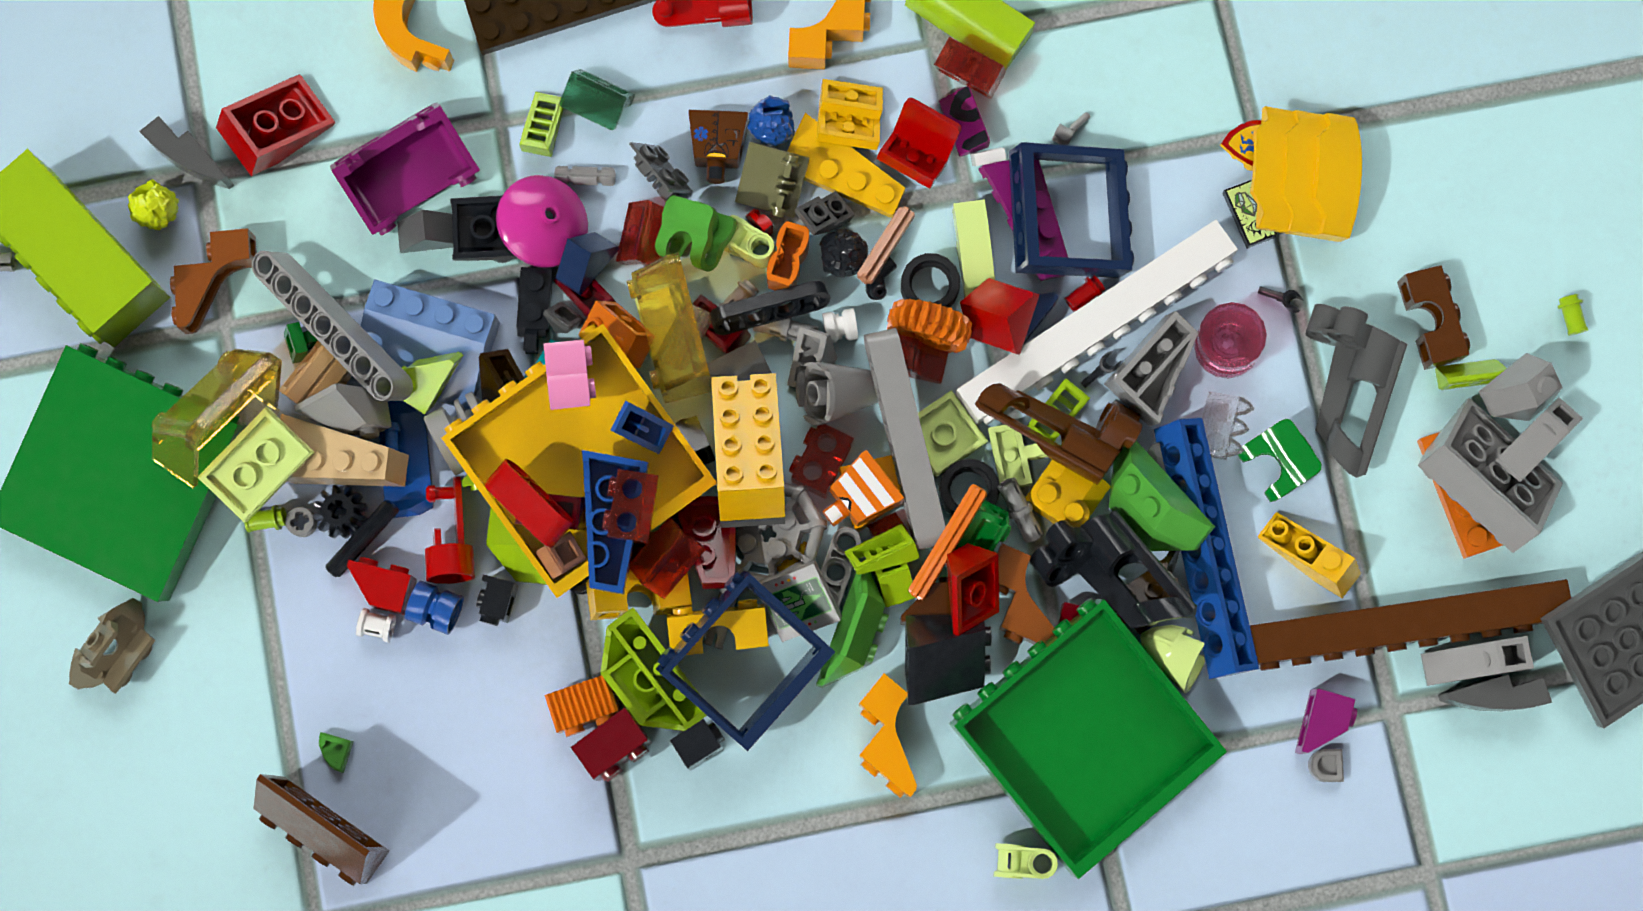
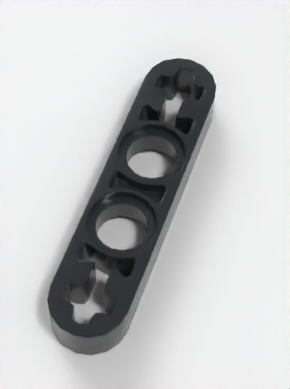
M811 281L720 305L711 311L709 319L715 333L727 335L818 311L827 306L831 297L822 281ZM761 309V310H759V311L756 312V313L750 314L751 312H753V311H755V310Z

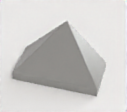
M804 325L799 326L787 385L796 388L798 373L805 371L807 366L803 365L807 362L818 361L835 364L837 355L830 334Z

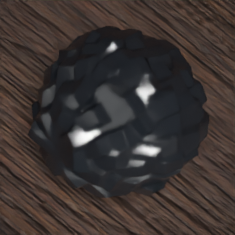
M846 228L827 233L819 243L822 253L824 272H830L836 277L856 275L868 257L866 241L860 237V234Z

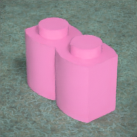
M583 339L543 343L550 410L590 406V399L596 398L594 378L588 379L586 367L593 365L591 346H584Z

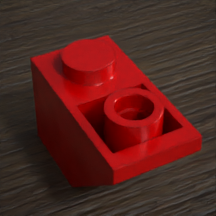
M360 557L358 562L348 560L347 567L370 606L405 615L408 600L417 580L412 575H409L410 569L393 564L390 565V569L377 567L378 561L365 557Z

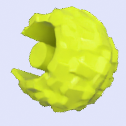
M153 179L147 181L146 184L136 187L135 191L128 196L130 218L141 227L146 226L148 229L161 230L167 227L169 222L176 219L179 199L176 198L175 192L161 186L160 183Z

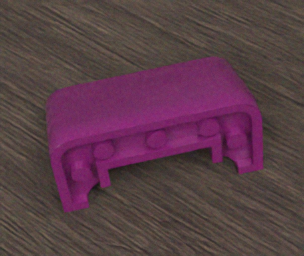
M438 103L431 104L330 165L332 173L371 234L374 235L379 232L380 236L396 227L394 222L401 214L451 184H459L460 187L470 184L477 178L475 173L480 171Z

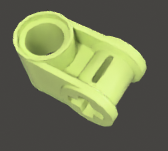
M730 215V217L736 219L737 227L724 251L738 256L756 267L766 268L771 256L776 252L772 237L753 227L742 218ZM759 245L769 247V251L764 255L753 253L754 249Z
M995 843V848L998 850L997 870L993 874L994 877L1045 879L1053 876L1057 870V858L1050 850L1025 847V845ZM1009 853L1011 854L1010 869H1008V854H1009ZM1039 854H1045L1051 860V867L1045 873H1038L1033 867V860Z

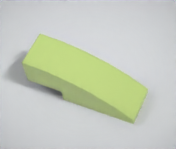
M985 199L953 204L952 213L957 239L956 248L964 298L986 279L991 278L995 280Z

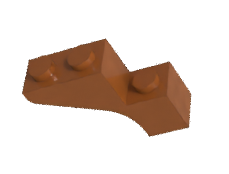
M248 228L210 232V242L206 244L208 260L212 262L174 266V276L170 277V288L172 294L175 295L176 306L172 307L171 315L173 324L177 325V328L185 334H193L200 329L223 281L238 270L252 267V260L257 254L256 237Z
M1001 543L997 551L999 555V594L1007 596L1008 592L1014 595L999 630L1005 632L1004 638L1017 644H1021L1023 640L1033 645L1040 640H1043L1045 643L1054 635L1052 632L1054 627L1030 597L1026 588V570L1031 556Z

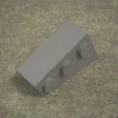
M1177 311L1165 315L1107 379L1104 385L1125 405L1141 415L1140 419L1149 427L1160 424L1164 415L1163 411L1169 397L1174 392L1175 383L1186 364L1199 332Z

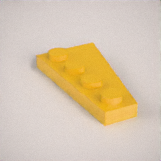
M807 113L804 114L787 152L810 158L804 181L832 193L836 191L843 198L893 218L905 193V187L851 146L817 142V121Z

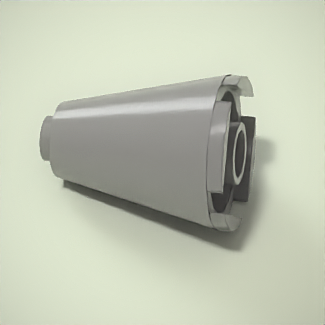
M814 361L804 364L803 366H807L805 371L798 373L796 382L797 403L799 407L805 408L807 415L803 417L811 425H824L879 403L871 370Z

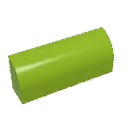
M1002 0L905 1L906 7L1004 72L1028 41L1035 26L1034 21Z

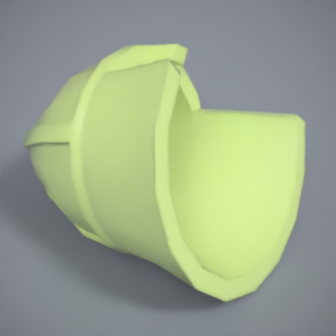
M1175 625L1157 626L1143 632L1140 636L1142 647L1167 678L1173 681L1186 694L1195 683L1205 664V658L1200 654L1204 647V642L1187 636V634L1192 636L1193 631Z

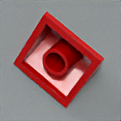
M991 278L986 279L960 301L963 315H966L972 322L970 338L1020 355L1040 294Z

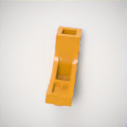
M374 0L373 13L377 30L387 49L397 61L415 72L418 71L421 61L429 69L439 71L441 68L450 72L454 59L449 49L421 40L408 31V17L415 0Z

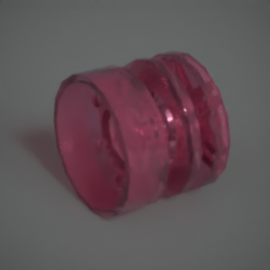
M1230 302L1218 305L1209 311L1201 322L1198 329L1199 333L1194 343V350L1197 361L1203 369L1215 377L1229 379L1242 376L1252 369L1265 347L1267 333L1264 321L1255 310L1245 304ZM1231 339L1234 342L1232 347L1227 349L1222 347L1224 341L1227 342Z

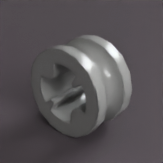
M304 507L292 509L285 519L287 529L298 537L310 536L317 528V521L313 519L314 513ZM301 514L306 519L309 518V522L304 524L303 530H300L298 526L294 527V522L299 520V515Z

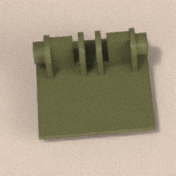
M749 142L735 202L772 212L771 215L783 218L788 216L795 218V209L798 206L810 158Z

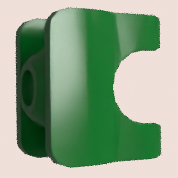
M1289 419L1280 420L1243 445L1236 453L1242 462L1251 461L1260 455H1269L1278 461L1281 467L1280 477L1264 492L1270 503L1279 500L1316 476L1322 467L1320 460L1313 452L1308 441Z

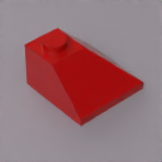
M968 543L947 554L948 589L953 634L959 636L999 613V555L996 552Z

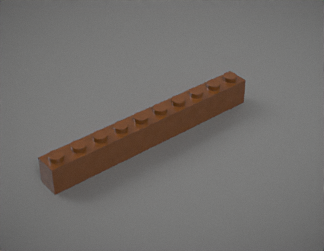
M1565 579L1250 625L1258 665H1260L1261 671L1280 668L1279 662L1292 661V666L1311 664L1312 657L1323 656L1324 662L1344 659L1343 653L1355 651L1356 657L1374 655V648L1387 647V652L1407 650L1406 644L1418 642L1419 648L1439 645L1438 639L1449 637L1451 643L1469 641L1470 634L1481 633L1482 639L1502 636L1501 630L1513 628L1514 634L1534 631L1533 625L1543 624L1540 618L1571 599L1568 580Z

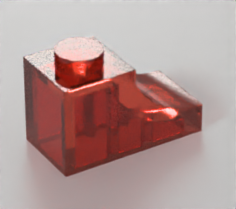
M899 335L909 377L941 384L949 352L928 346L917 338Z

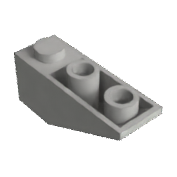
M1558 397L1496 461L1508 474L1521 482L1583 418Z
M1527 636L1421 654L1427 686L1520 672L1534 668Z

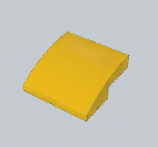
M822 79L817 122V142L877 150L880 143L883 88Z

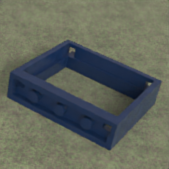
M1021 142L1009 151L1016 273L1085 277L1095 275L1096 277L1119 278L1132 271L1134 253L1131 250L1130 243L1132 223L1129 220L1128 213L1130 193L1127 190L1126 184L1128 164L1125 161L1124 149ZM1034 160L1105 164L1111 260L1040 256Z
M743 571L741 574L737 572L731 576L724 585V588L727 590L719 599L716 597L712 598L703 608L702 612L704 615L696 624L691 622L680 634L682 640L674 649L669 647L662 653L657 661L660 665L656 670L746 751H749L832 657L835 651L750 573ZM748 587L813 647L738 730L672 670L741 592Z

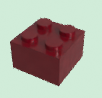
M623 708L572 745L571 749L593 780L601 781L603 779V781L609 782L623 772L620 766L628 760L635 763L648 754L650 751L647 746L652 744V741L629 710Z

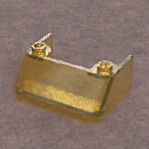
M679 252L669 254L632 272V279L627 280L631 299H638L655 370L649 371L653 389L660 388L665 404L712 392L710 373Z
M246 349L226 351L220 357L218 364L166 413L161 412L155 417L151 425L153 428L152 460L194 489L198 485L199 450L254 397L273 410L278 407L282 360L271 352Z

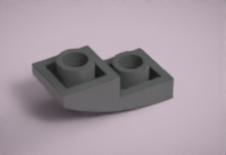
M836 191L822 199L818 196L795 209V213L813 235L823 234L850 222L855 215Z

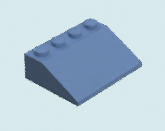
M374 279L364 308L361 327L401 368L404 365L409 367L419 359L454 352L462 353L464 355L437 402L454 406V400L459 399L465 410L470 409L465 394L472 391L475 396L477 395L481 383L479 355L480 353L491 352L500 326L496 315Z

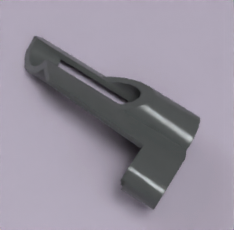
M1315 304L1305 335L1315 341L1335 346L1316 431L1327 442L1328 450L1342 468L1358 478L1367 473L1407 344L1381 329L1366 324L1368 314L1362 310L1343 306L1339 310L1329 305ZM1361 380L1372 383L1377 395L1359 448L1347 437L1340 426L1353 385Z

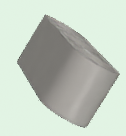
M843 527L835 532L821 569V573L838 609L853 567L847 559L845 551L839 548L837 541L842 536H850L854 539L855 546L861 544L859 533L851 527ZM836 565L843 568L845 572L843 579L832 581L828 578L827 570L831 566Z

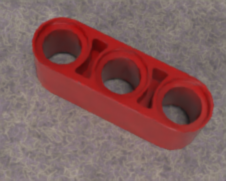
M505 459L484 483L486 489L540 542L550 548H553L574 524L571 516L523 469L509 459Z

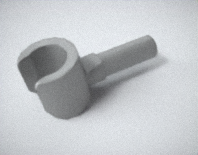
M1085 112L1069 128L1059 124L1052 140L1060 145H1068L1078 128L1090 118L1089 113Z

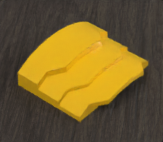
M1264 106L1262 108L1261 125L1253 131L1254 161L1250 194L1257 203L1256 229L1335 242L1349 239L1356 219L1362 180V148L1355 117L1332 113L1322 115Z

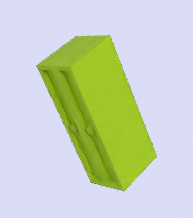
M28 148L0 172V242L7 248H10L16 254L14 257L27 270L30 269L37 276L35 278L36 281L47 292H51L57 298L56 302L66 313L71 314L78 320L76 324L89 337L92 336L99 344L105 341L114 348L171 298L63 181Z

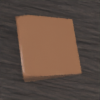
M571 531L564 534L553 548L545 545L536 551L537 556L552 579L587 559Z

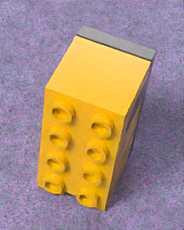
M776 373L750 375V380L737 381V376L711 377L721 528L785 524L784 476Z

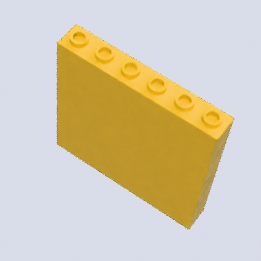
M592 324L578 334L581 338L580 340H584V346H591L593 365L586 367L588 379L594 378L596 398L590 399V406L550 410L546 366L539 361L525 371L528 377L518 384L513 380L498 390L501 395L491 403L486 399L476 405L471 410L474 414L464 422L461 418L455 420L444 429L447 434L441 437L556 598L589 576L587 527L585 530L569 529L567 531H571L587 559L552 579L536 554V551L545 545L524 525L515 524L516 518L484 486L487 479L505 459H509L517 464L547 494L585 497L582 450L648 462L649 469L635 542L717 484L716 480L603 324L599 327ZM625 400L674 425L660 454L610 430Z

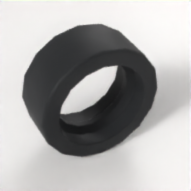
M925 253L914 257L906 265L901 276V295L903 299H919L912 289L913 277L920 269L934 267L946 275L949 288L941 300L932 303L951 307L955 303L960 290V275L956 266L948 258L937 253Z
M976 459L959 460L950 465L943 474L938 489L939 498L945 511L951 516L959 505L953 500L950 487L955 477L963 472H973L983 477L988 487L986 501L996 505L1000 494L997 488L999 479L994 470L985 462Z

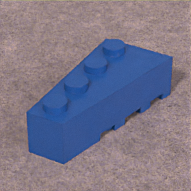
M582 450L589 588L624 595L649 464L645 461Z

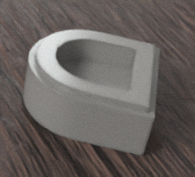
M1322 749L1314 752L1308 761V769L1312 777L1320 782H1344L1342 749Z

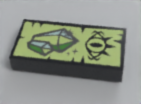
M1252 180L1228 188L1222 193L1247 249L1274 239L1277 236L1276 232L1256 229L1257 203L1250 194Z

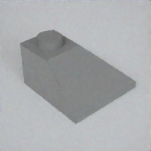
M335 383L294 405L295 412L344 434L360 436V439L364 440L377 438L380 432L392 427L388 401L376 400L364 387Z

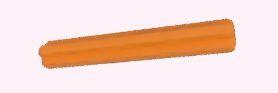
M975 484L969 487L908 588V592L913 597L920 600L926 598L947 563V554L955 550L987 497V492L982 487Z

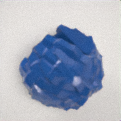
M769 95L765 99H761L751 109L747 127L756 139H759L761 143L776 147L787 142V139L791 136H794V120L791 119L793 115L789 109V101Z

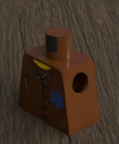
M689 109L695 166L707 168L706 181L708 183L722 184L725 182L726 168H739L748 131V112Z

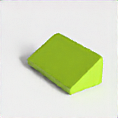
M1492 359L1439 366L1435 368L1438 388L1448 390L1488 384L1507 368L1498 360Z

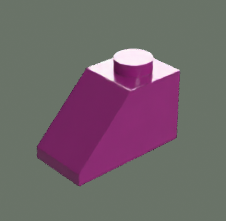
M1319 688L1310 690L1295 753H1309L1345 733L1349 727H1353L1357 717V708H1354L1356 699Z

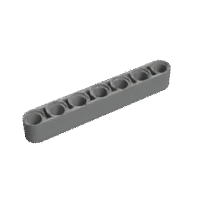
M260 251L254 256L252 270L255 276L376 400L403 401L411 395L413 383L410 376L290 254Z
M896 328L864 335L865 349L900 493L904 497L903 505L911 538L915 542L917 551L934 547L946 526L900 338Z

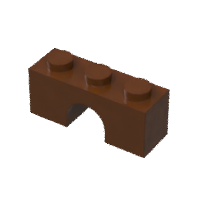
M1442 265L1405 274L1397 284L1406 311L1424 309L1435 320L1434 331L1424 333L1415 341L1424 370L1463 360L1469 355L1470 341L1468 335L1462 332L1459 322L1461 319L1460 309L1457 303H1453L1450 294L1451 280L1448 274L1444 273Z

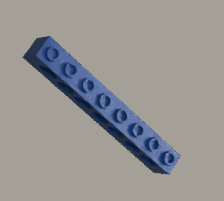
M1203 418L1178 419L1155 428L1154 433L1156 442L1160 444L1166 473L1215 526L1197 550L1181 551L1191 599L1197 605L1195 617L1200 640L1204 642L1203 653L1209 679L1257 670L1259 669Z

